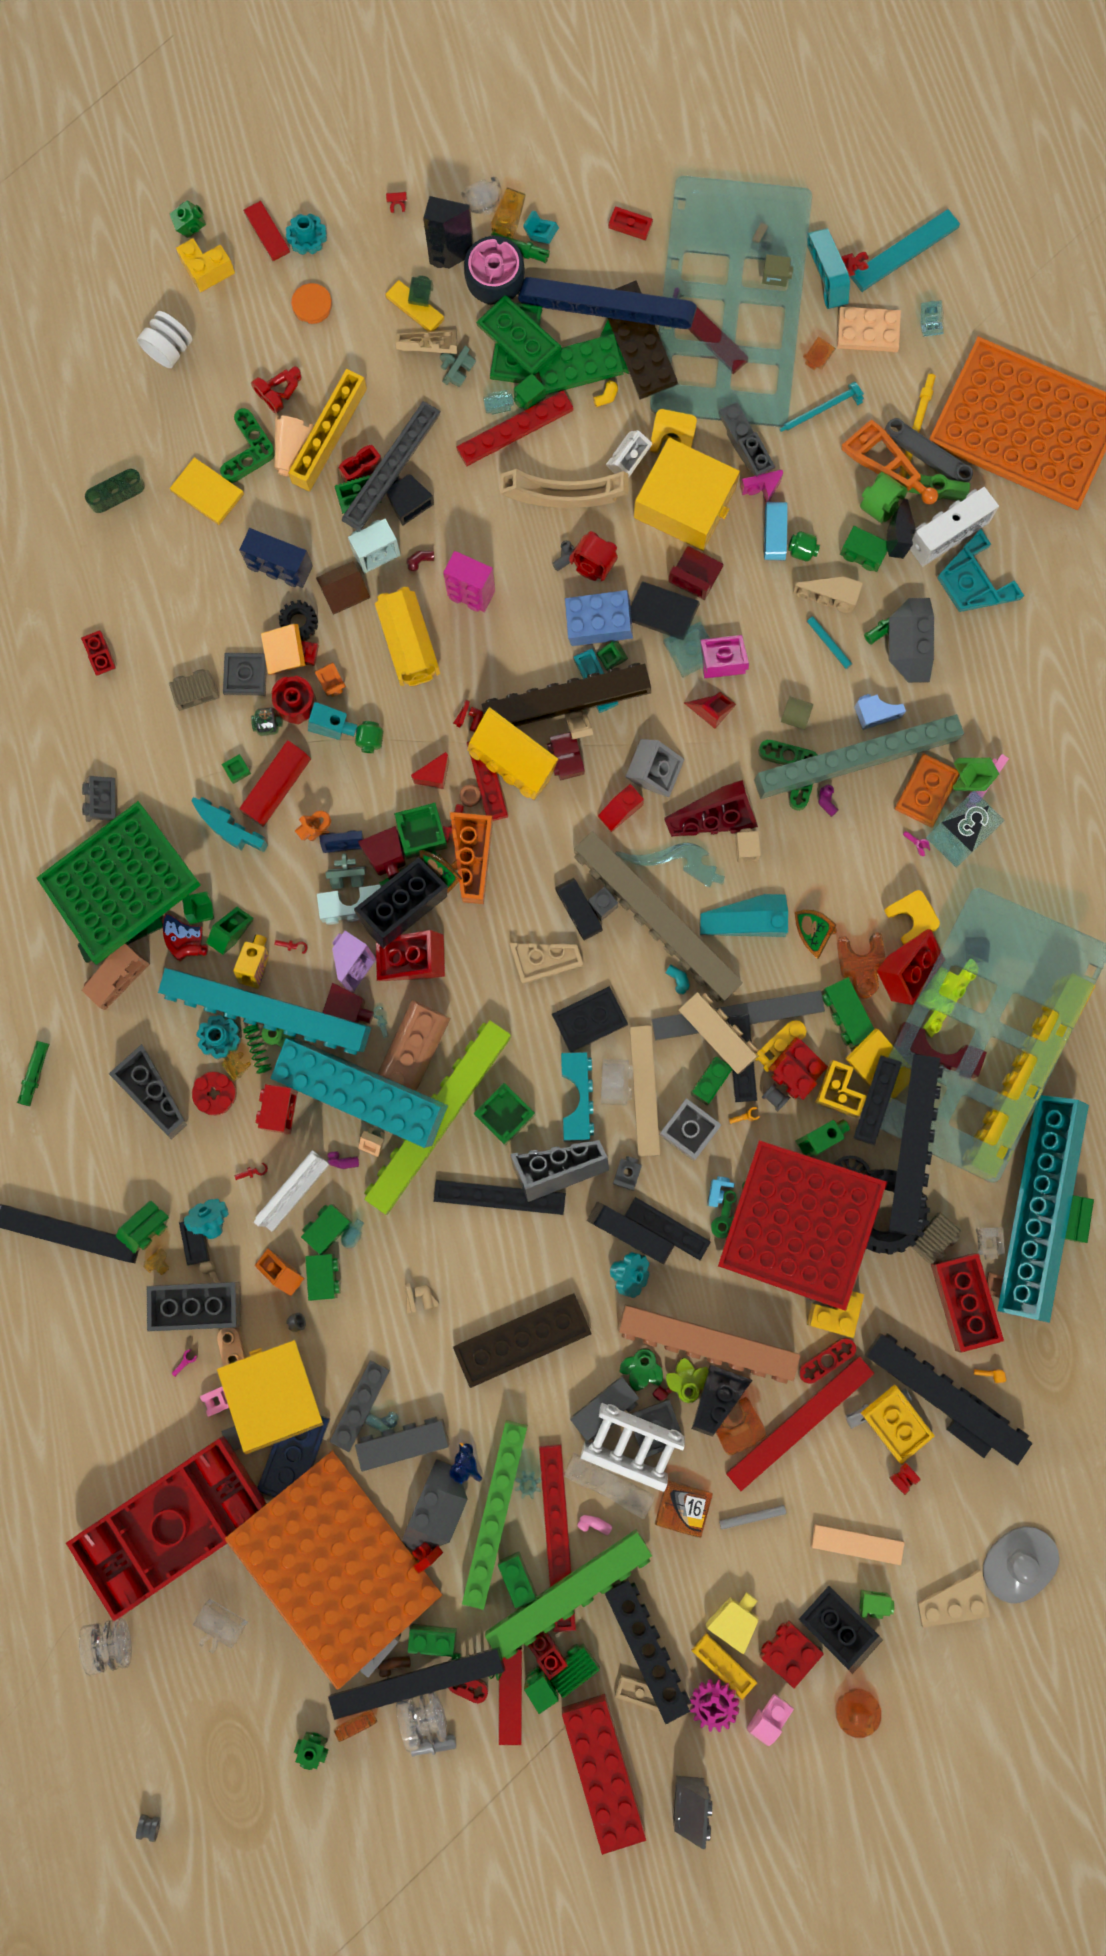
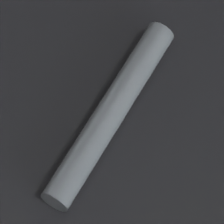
M782 1505L720 1520L719 1523L721 1530L787 1513L785 1506Z

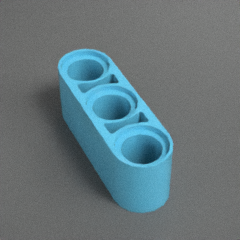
M766 502L764 560H786L787 502Z

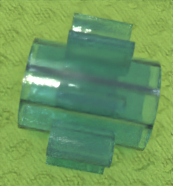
M523 1471L522 1478H515V1481L520 1483L515 1488V1491L521 1490L522 1499L525 1495H530L534 1499L533 1493L535 1491L541 1492V1488L536 1486L541 1482V1478L535 1479V1471H532L531 1475H527ZM528 1479L532 1480V1486L534 1487H529L528 1490L524 1489L525 1484L522 1482H527Z

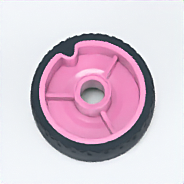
M488 236L472 244L466 253L464 261L465 281L472 295L477 300L491 305L496 304L503 296H508L510 299L516 297L521 289L525 275L523 257L517 245L502 236Z

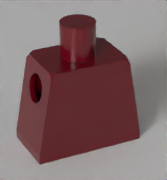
M396 826L358 841L365 857L378 876L387 873L389 880H391L400 872L398 868L405 866L406 862L401 838Z
M332 983L322 1013L356 1023L362 1021L369 1024L374 1016V1011L364 1009L365 1000L362 997Z

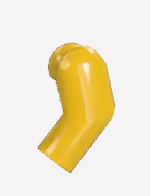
M608 381L605 384L604 393L593 397L595 407L612 403L615 400L618 392L616 382Z

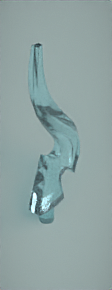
M680 843L647 855H631L619 851L615 853L623 860L641 866H655L675 859L685 858L687 864L683 867V871L707 887H711L712 881L723 884L725 876L715 873L717 867L702 864V857L708 856L709 853L693 843Z

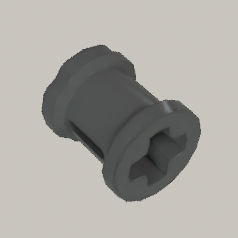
M774 1083L763 1094L762 1098L767 1099L776 1107L775 1110L778 1112L791 1097L785 1096L776 1088L777 1085Z

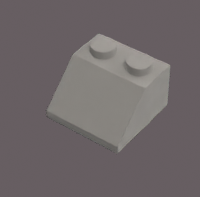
M641 739L626 778L639 787L665 797H670L684 759L659 740Z

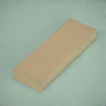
M621 1673L615 1698L660 1712L646 1681ZM666 1688L663 1691V1697L666 1699H671L675 1695L674 1690Z

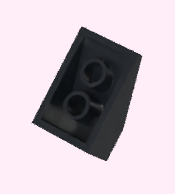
M830 1586L824 1590L799 1618L807 1629L852 1674L883 1641L880 1635Z

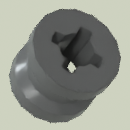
M142 1814L137 1826L136 1839L148 1838L150 1842H155L159 1833L161 1818L154 1817L152 1819Z

